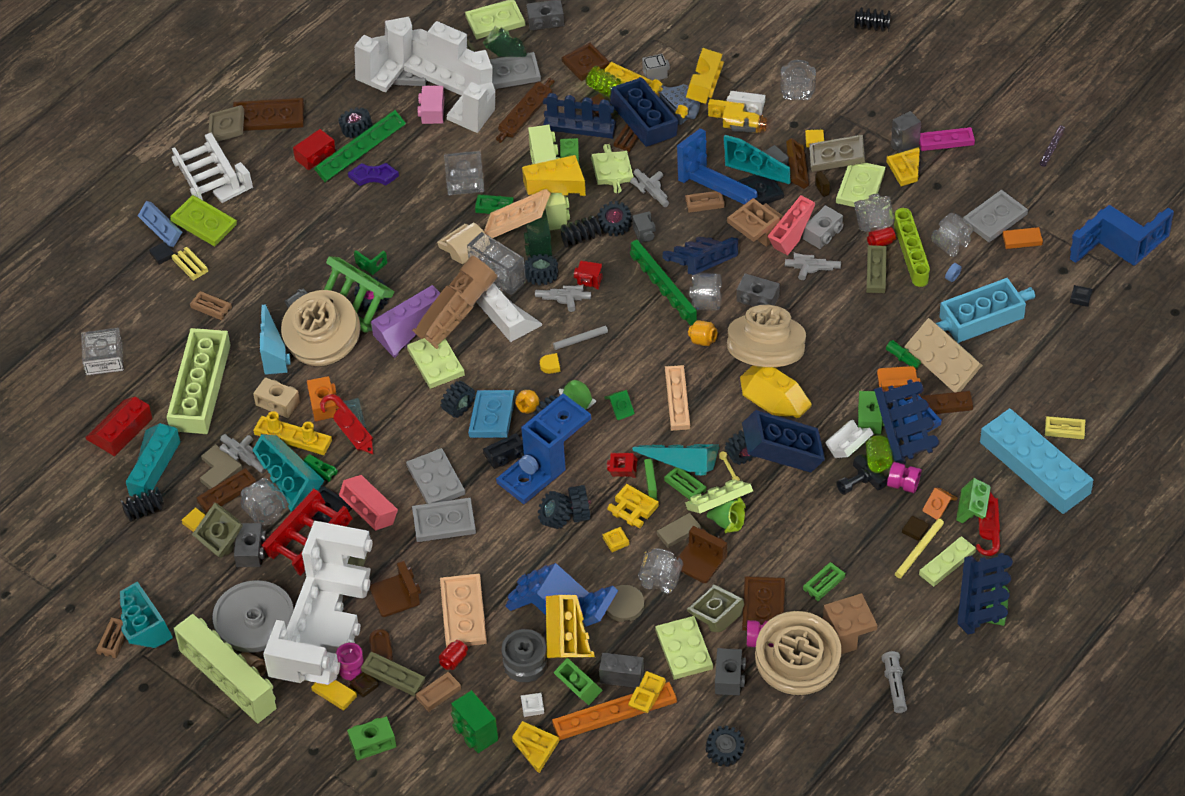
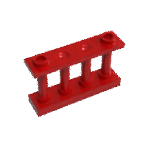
M313 489L267 538L262 547L268 557L273 560L279 553L292 560L294 569L301 576L305 572L302 552L297 555L287 549L288 543L294 539L305 546L308 538L299 534V532L305 525L312 528L314 523L312 517L318 511L332 518L328 522L329 524L346 527L353 518L345 506L336 512L324 505L325 501L320 492Z

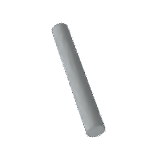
M605 325L555 342L553 347L555 350L608 333V329Z

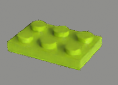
M194 195L171 215L173 223L214 247L237 224V220Z

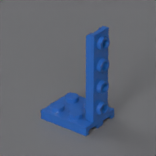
M697 130L677 145L678 181L685 183L691 179L744 205L757 197L755 189L706 167L705 130Z

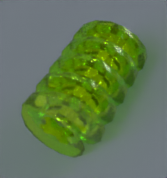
M594 66L586 77V84L606 97L611 98V87L620 85L621 79H616L614 75L605 72L599 66Z
M882 435L869 438L866 441L868 467L875 473H881L892 465V452L889 440Z

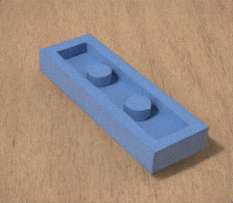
M145 202L138 217L168 246L174 247L182 231L152 202Z

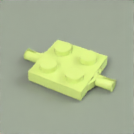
M605 144L603 146L605 153H596L591 156L597 185H613L614 192L617 193L618 191L620 193V184L630 182L633 178L627 151L612 152L610 144Z

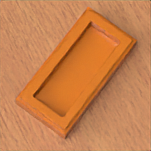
M1039 227L1007 230L1002 233L1006 249L1041 246L1043 243Z

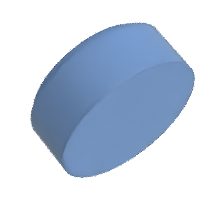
M957 263L952 264L945 275V279L950 282L955 281L961 272V266Z
M524 455L519 460L521 469L527 474H534L538 470V463L532 456Z

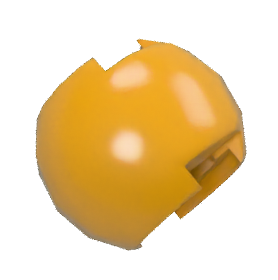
M532 390L521 391L515 400L520 412L526 414L535 412L540 402L538 396Z

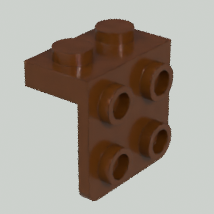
M692 526L689 530V543L673 563L674 568L702 583H707L727 558V542L720 537L709 534L704 529Z
M404 561L397 563L398 575L370 585V592L382 617H387L420 605L418 594H421L419 584L418 582L414 583L413 571L411 567L407 568Z

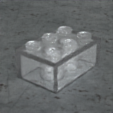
M483 232L467 244L468 259L473 255L489 266L498 276L494 284L501 291L512 295L526 282L524 258Z

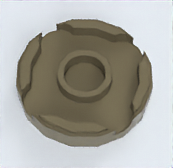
M630 585L616 586L615 588L618 592L606 610L607 615L619 622L635 620L644 610V597L642 593Z

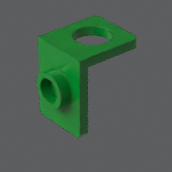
M357 250L354 251L355 263L360 269L366 270L371 275H374L388 263L385 251H382L372 260ZM382 258V262L376 266L378 260Z
M621 390L604 396L605 399H610L616 420H621L635 414L627 390Z

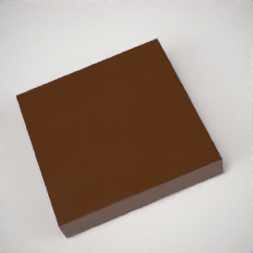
M591 43L562 57V62L581 81L601 72L610 64Z

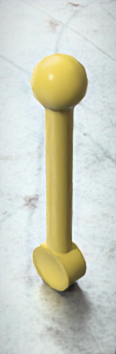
M720 452L719 458L724 460L733 477L732 480L740 481L727 460V453Z

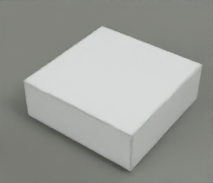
M541 693L521 696L524 717L544 714Z

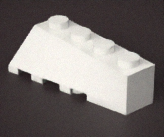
M494 283L476 301L510 342L542 326L541 322L505 297Z

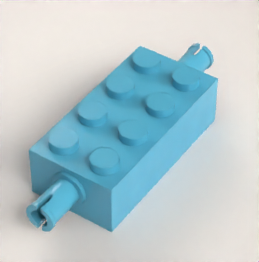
M1005 278L941 302L939 317L942 321L936 324L944 331H949L955 341L959 343L1023 319L1026 307L1025 301L1034 299L1035 293L1031 287L1017 292L1010 280Z

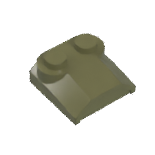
M214 503L192 535L215 555L222 558L232 552L233 542L243 524L225 508Z
M713 585L695 603L687 608V612L708 624L710 631L722 632L742 614L744 602L742 598Z

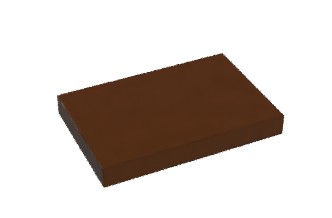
M745 576L742 631H747L748 620L758 621L763 625L765 621H769L775 616L784 613L785 578Z

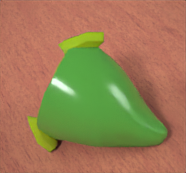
M738 497L736 500L728 501L708 511L707 518L724 528L725 533L739 531L744 524L745 503L741 497Z

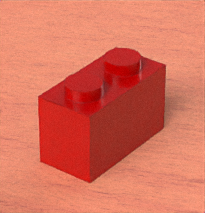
M321 129L293 147L295 160L307 170L317 166L336 152L334 139Z

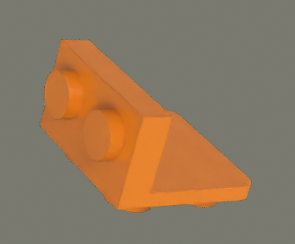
M913 366L880 368L877 370L879 387H882L885 391H889L888 387L892 385L894 389L907 385V380L910 379L913 382H920V378H917L916 369Z

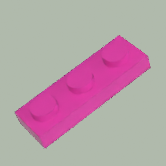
M969 127L920 133L919 145L921 151L971 146L974 145L975 139L972 128Z

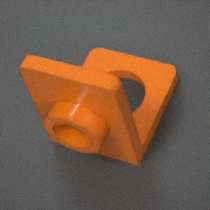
M934 488L923 508V512L936 520L940 519L950 500L957 501L958 498L942 488Z

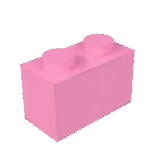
M422 86V93H419V104L421 106H418V117H421L422 124L443 123L445 99L443 86Z

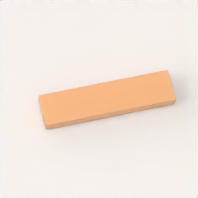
M684 365L665 366L671 431L690 429Z

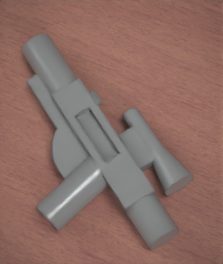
M635 169L633 174L638 178V181L634 177L630 180V183L635 185L643 194L646 192V189L663 207H667L669 205L667 195L660 189L661 184L658 181L663 177L662 172L658 171L651 178H648L639 169Z
M794 252V259H785V266L800 268L798 278L805 280L807 273H815L818 270H833V268L841 269V261L814 259V255H803Z
M583 284L563 286V289L535 290V297H542V300H557L561 304H567L568 311L573 312L575 311L574 300L591 299V292H583Z
M226 434L221 436L220 440L225 443L220 446L221 451L229 454L235 460L241 458L249 466L252 465L262 474L267 470L263 468L256 455L253 454V449L249 445L253 441L250 435H247L240 444L236 440L229 438Z

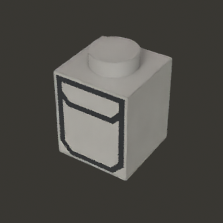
M663 54L642 58L643 73L646 78L652 81L654 79L668 78L667 71L670 70L668 60L664 59Z

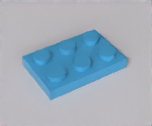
M477 390L468 432L470 438L508 437L516 396L515 390Z

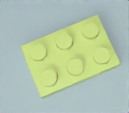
M507 0L465 12L466 19L476 39L525 26V20L515 0Z
M869 163L848 166L836 197V203L872 210L885 173V167Z
M425 338L407 345L411 357L430 389L465 375L464 369L446 339L438 345V349L434 348Z
M733 479L725 483L726 486L709 489L707 494H697L690 497V501L685 502L687 510L702 513L752 492V486L750 483Z
M695 616L655 626L674 680L713 669V663Z

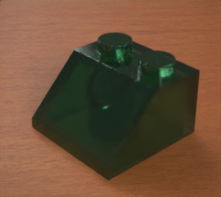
M544 209L542 217L527 223V232L523 233L524 242L528 244L524 245L525 254L531 258L533 255L537 257L538 254H542V256L547 254L548 257L552 256L551 234L546 209Z

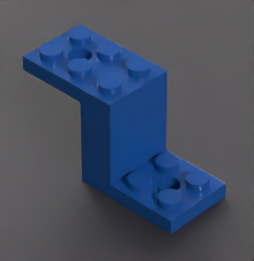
M1108 205L1105 209H1101L1092 220L1089 219L1080 230L1077 229L1073 233L1070 260L1077 263L1100 243L1135 266L1169 237L1174 211L1167 208L1163 212H1159L1153 221L1146 223L1143 227L1111 205Z
M564 393L521 427L524 455H530L537 461L538 470L534 474H527L521 469L518 460L496 478L497 484L522 504L527 503L566 470L564 441L591 420V414ZM560 416H568L567 419H559ZM521 478L529 479L527 482L519 481Z
M554 563L549 566L546 565L542 569L534 570L530 574L522 575L517 581L518 586L508 595L509 600L505 607L512 611L533 603L546 615V596L577 595L584 618L582 623L586 627L601 621L618 590L612 585L605 589L601 588L597 592L589 593L559 565Z

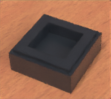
M166 242L149 249L151 256L158 265L172 259L174 254Z
M1074 285L1070 303L1088 307L1093 289Z

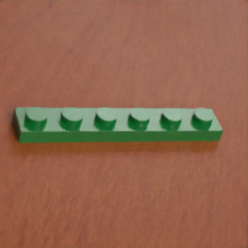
M394 110L318 164L314 170L326 183L404 127L405 121Z
M638 240L631 242L630 255L632 259L640 264L641 270L649 275L651 282L659 287L661 294L669 299L671 306L679 311L681 318L686 320L690 326L697 321V310Z

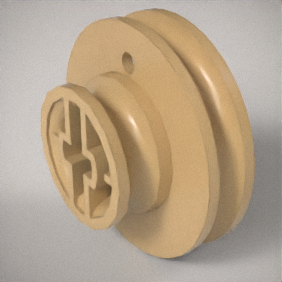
M319 290L303 295L288 308L282 321L281 332L286 346L297 360L311 366H325L344 358L353 349L360 334V320L353 305L345 296L330 290Z
M758 305L748 309L745 316L735 319L729 325L727 349L736 359L750 365L760 367L786 366L798 361L804 355L806 332L799 323L791 319L790 313L785 309L773 305Z
M801 611L782 613L769 620L759 632L755 650L757 669L769 685L781 692L792 695H806L817 692L834 679L839 669L841 658L839 637L833 627L817 615ZM772 643L774 647H769L768 644Z

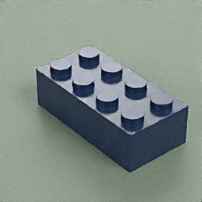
M642 77L611 87L610 104L646 147L676 137L678 119Z
M755 410L742 422L748 455L810 473L825 460L818 428Z

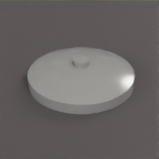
M247 581L228 589L218 599L213 610V625L224 643L228 642L234 650L241 652L264 651L276 620L284 621L287 629L294 608L289 595L281 587L266 581Z

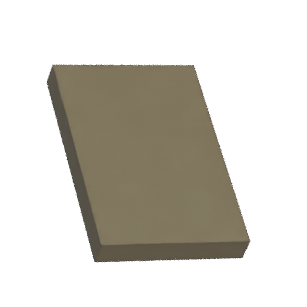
M863 135L809 144L812 172L865 163Z

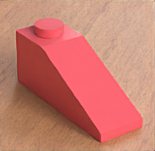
M800 195L767 236L774 249L789 255L802 236L814 209L815 202Z

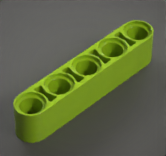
M899 208L895 212L894 228L911 280L915 286L923 287L929 282L930 267L911 211L907 208Z

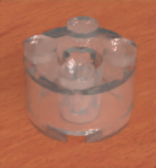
M792 60L788 65L781 68V92L784 98L788 100H809L816 88V70L807 61Z
M879 194L869 195V199L854 202L859 229L862 231H871V228L874 227L877 230L885 229L894 223L893 220L895 221L890 197H880Z
M950 213L939 223L940 229L938 231L934 230L931 236L932 242L945 253L954 257L961 246L966 247L971 242L970 235L974 228L958 214Z
M697 273L692 275L694 286L690 287L689 291L690 298H693L692 306L696 310H719L722 294H720V288H722L721 275L716 273Z
M266 478L260 479L241 491L242 509L255 523H261L263 526L277 521L281 517L280 512L287 506L286 497Z
M652 549L649 553L647 550L638 572V578L642 581L641 585L646 589L655 587L661 589L664 593H672L673 589L677 586L683 561L680 558L678 560L673 557L674 554L667 550Z

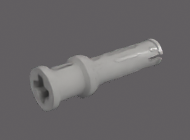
M890 651L882 655V661L885 663L886 668L884 674L889 679L894 711L896 713H903L907 710L901 680L903 669L899 664L900 654Z

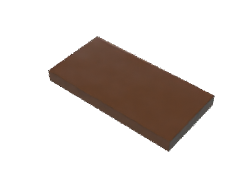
M303 98L233 102V107L242 105L244 108L243 131L303 128Z

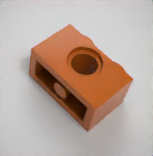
M329 376L307 380L314 421L333 418L336 409H339L333 401H327L325 403L326 412L323 413L320 409V402L324 396L336 394L335 384L330 383Z

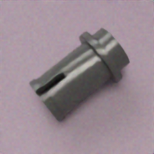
M298 289L297 293L284 300L289 308L297 299L308 293L305 289Z

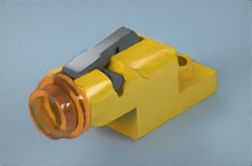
M709 99L708 116L723 118L724 128L751 133L766 131L767 117L756 113L744 112L743 103Z

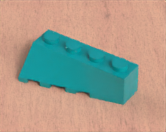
M159 423L145 430L137 463L126 480L129 496L133 497L136 494L141 498V492L148 496V490L152 489L153 491L180 444L177 428Z
M261 434L253 448V452L263 468L268 470L271 475V481L276 483L280 489L281 497L286 499L289 504L288 508L292 512L313 489L318 491L324 480L277 435Z

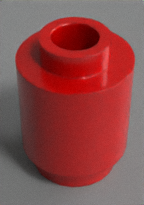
M886 226L869 232L867 237L869 246H886L896 240L893 228Z
M460 640L451 642L439 655L440 665L446 670H454L466 657L467 646Z

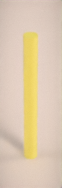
M937 519L895 572L897 578L901 579L943 526V520Z

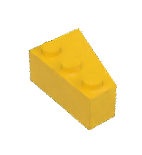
M575 155L522 167L523 182L528 195H533L547 189L550 195L551 193H562V195L580 193V196H586L585 180Z
M577 595L546 596L547 658L595 657L594 652L590 650L587 640L589 639L588 632L585 633L582 623L584 618Z

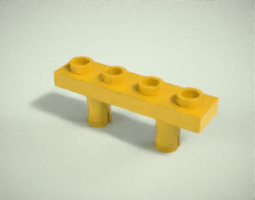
M275 411L269 412L267 417L261 416L253 430L254 435H277L287 445L325 455L332 442L331 436L315 432L312 422H305L302 427L279 421V414Z

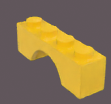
M702 48L695 70L700 74H693L686 98L705 104L708 97L712 98L724 62L721 61L723 54Z

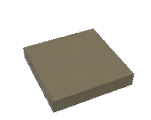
M240 105L210 114L208 133H212L217 142L243 135V106Z

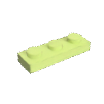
M961 536L920 569L919 575L934 587L964 562V557L973 555L976 552V548Z

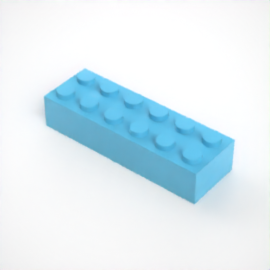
M1010 408L981 429L980 443L1062 514L1091 494L1093 479Z

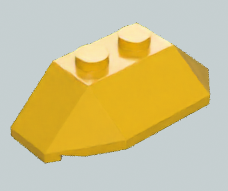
M752 365L740 376L742 395L772 415L800 418L812 406L799 384L774 367Z

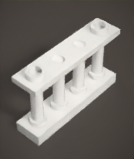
M212 133L205 135L207 142L203 146L179 155L176 148H172L174 156L171 158L175 167L179 166L191 187V194L203 200L202 193L224 184H230L233 190L240 188L233 168ZM205 152H211V156L187 166L183 162ZM210 163H218L216 167L195 176H191L189 173ZM218 173H224L222 178L200 187L196 185L201 180Z

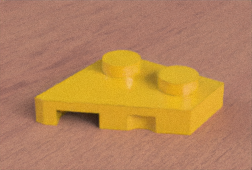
M919 147L887 157L886 162L900 186L918 181Z
M522 721L512 736V741L534 769L540 773L559 743V737Z

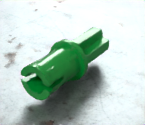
M894 340L887 344L886 350L895 355L898 361H903L907 365L915 367V369L919 368L921 361L909 353V349L901 347Z

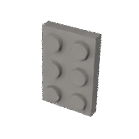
M534 52L490 59L494 89L541 81Z
M1000 190L964 216L963 223L986 241L991 242L1003 231H1006L1028 214V209L1003 190Z
M442 448L406 462L407 468L427 504L450 501L465 495V489Z
M471 498L412 506L417 542L476 534Z

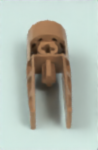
M473 255L459 270L460 273L451 284L446 286L439 294L416 329L412 330L420 339L425 338L436 349L472 310L474 303L483 292H486L498 278L497 274L489 266Z

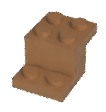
M753 198L727 217V223L753 242L758 240L767 247L771 244L767 236L783 218V215L768 204L762 205Z
M862 593L824 605L823 619L836 631L841 643V654L857 650L859 635L877 630L878 625Z

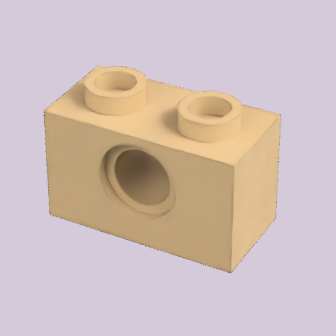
M266 377L253 393L256 406L269 411H275L286 418L290 417L300 403L298 390Z

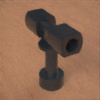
M861 454L854 458L853 466L858 470V475L850 479L844 477L838 480L836 485L839 492L845 495L852 491V486L861 481L865 484L870 482L879 491L887 486L888 479L879 470L874 471L871 468L872 463Z

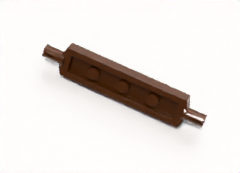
M548 78L544 84L538 81L499 124L498 130L501 133L496 137L499 143L507 136L513 138L542 106L544 98H547V95L552 93L550 87L555 83L553 79Z

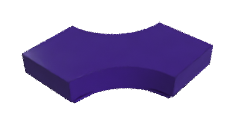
M361 163L348 172V177L359 186L370 182H377L386 186L399 177V173L387 163L380 166H367Z

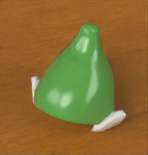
M579 380L569 381L564 389H558L560 395L564 393L584 409H588L596 403V400L592 398L589 388Z

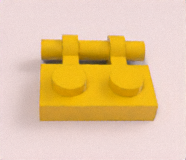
M626 484L615 496V501L619 504L615 506L610 503L607 510L612 512V515L616 518L626 520L630 526L641 528L644 522L639 517L642 516L648 519L659 507V502ZM628 508L633 512L629 514L624 510Z

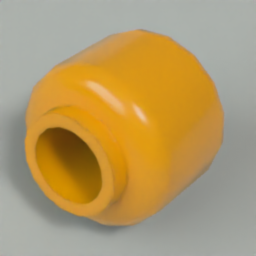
M697 320L689 327L688 336L693 344L710 346L717 339L718 331L712 322Z

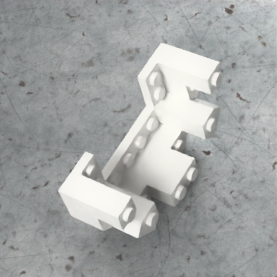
M404 17L385 21V36L370 38L363 35L355 45V79L386 93L403 70L418 77H424L427 81L462 95L447 114V120L476 133L480 131L495 111L492 65L486 50L473 52L467 49V34L438 21L433 24L428 32L423 29L412 30L410 18Z
M314 521L302 552L307 577L288 627L286 629L284 621L276 620L263 653L268 677L297 683L306 680L326 685L337 679L340 662H338L336 651L344 643H355V635H359L361 627L358 623L357 615L342 612L343 595L364 598L367 596V591L370 588L369 576L371 568L348 564V559L350 556L365 559L367 551L370 552L372 548L369 531Z

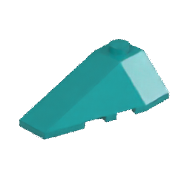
M682 444L669 445L668 447H665V445H638L633 447L634 452L688 472H695V475H707V472L714 469L719 450V444H694L686 446V448Z

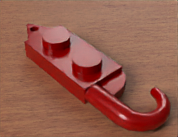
M334 394L324 396L320 402L321 411L325 413V403L333 401L339 408L333 417L335 423L358 451L361 450L373 455V437L343 400Z
M990 492L986 517L983 519L978 517L979 535L983 539L992 540V548L990 550L982 549L980 544L976 545L978 552L985 556H993L1000 549L998 498H995Z

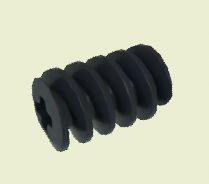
M863 7L860 8L859 12L856 10L854 28H857L860 24L861 29H864L867 25L868 30H871L874 26L875 31H878L879 27H881L882 32L886 28H888L889 32L891 23V12L889 10L886 15H884L883 10L879 14H877V9H874L873 13L870 12V8H867L866 12L863 11Z
M592 215L588 219L584 217L581 221L569 222L568 226L566 224L561 225V238L566 248L569 241L572 245H575V239L582 243V237L588 241V235L595 239V233L597 232L599 237L601 236L600 225Z
M158 486L156 487V493L149 489L148 496L141 492V498L134 494L133 501L129 497H126V503L120 499L125 516L130 522H132L133 515L140 519V513L142 512L147 517L148 510L155 514V508L157 507L161 512L164 505Z

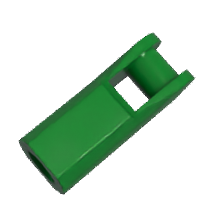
M311 454L304 459V462L327 482L332 480L331 477L338 474L334 466L324 463Z

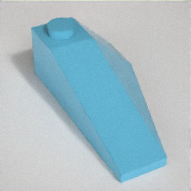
M262 305L260 353L264 373H287V365H291L290 353L286 354L285 345L266 305Z

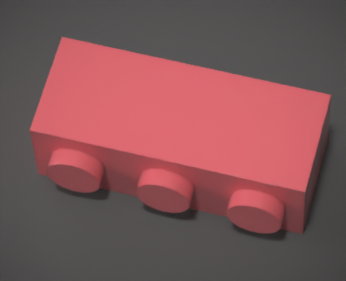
M362 475L343 480L339 496L375 531L393 525L398 509Z

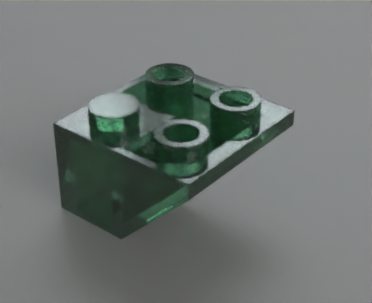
M495 26L483 42L487 49L499 57H526L527 55L523 42L517 37L513 39L503 27L499 29Z

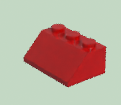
M137 397L123 400L86 436V440L115 457L153 419L149 404Z

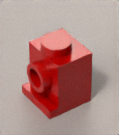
M611 453L610 460H607V471L610 472L612 477L636 478L638 459L634 453Z

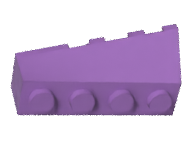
M433 285L371 321L373 336L394 358L403 347L406 348L410 344V340L413 337L417 336L412 330L416 329L425 313L439 296L440 292Z

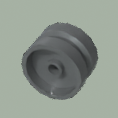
M529 629L516 630L507 635L501 649L505 673L511 679L518 682L527 683L540 678L547 670L548 665L545 639L539 633Z

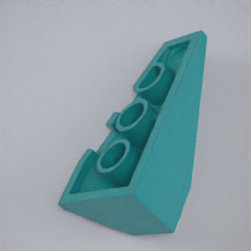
M728 135L724 136L725 166L787 184L791 182L790 167L742 139Z
M138 582L120 591L121 620L123 622L121 631L129 644L156 648L173 638L165 621Z

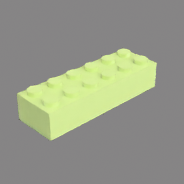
M550 125L529 127V146L532 164L559 159V157H556L558 155L557 144H553V142H556L554 131L551 132ZM551 193L543 212L546 231L561 229V225H567V220H570L569 210H566V208H569L568 197L562 195V193Z
M190 329L167 413L168 425L177 428L178 432L208 434L231 346L228 331Z
M192 614L174 628L180 652L257 724L277 709L275 704L276 697L273 694L271 682L268 679H263L255 667H250L241 654L237 655L228 642L224 643L215 630L211 631L202 618L198 619Z

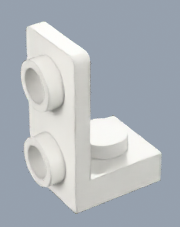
M241 162L234 165L240 188L233 190L230 184H225L213 190L214 195L221 203L253 188L250 172Z

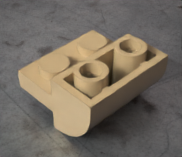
M474 222L470 225H462L437 242L440 249L449 252L451 258L461 264L466 263L471 255L475 256L482 253L490 246L488 237Z

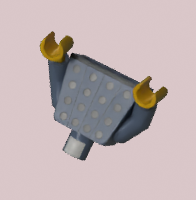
M654 79L651 82L650 87L653 88L655 93H659V98L678 119L679 125L688 119L696 118L700 109V102L686 98L687 85L666 87L659 80Z

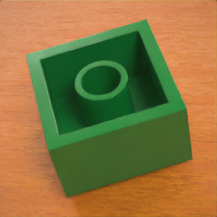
M472 690L451 703V716L454 721L452 726L457 734L463 735L465 743L470 749L474 748L477 753H480L498 741L496 718Z

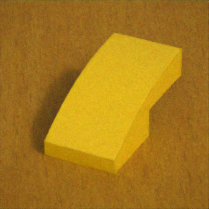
M646 671L640 686L636 687L628 706L648 713L665 685V678Z

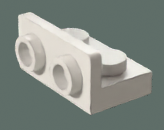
M730 91L727 101L743 103L744 112L762 115L765 95Z
M850 420L826 441V445L835 458L849 457L873 435V432L870 428H858L854 420Z

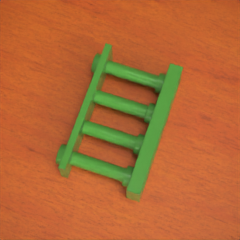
M329 256L326 263L332 266V273L324 290L332 291L339 273L346 275V281L340 292L343 296L347 297L353 282L359 283L360 289L353 302L356 313L366 292L369 290L374 292V298L365 318L363 319L358 316L360 330L367 333L372 331L370 322L381 299L392 298L395 291L343 259Z

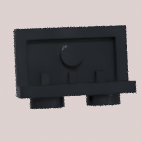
M515 433L483 448V454L493 469H496L524 456L523 440Z

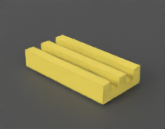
M185 247L183 252L181 250L178 251V255H172V260L193 281L208 272V268L188 247ZM182 258L188 264V266L196 272V274H194L180 259Z
M1046 416L1045 436L1084 439L1085 420Z

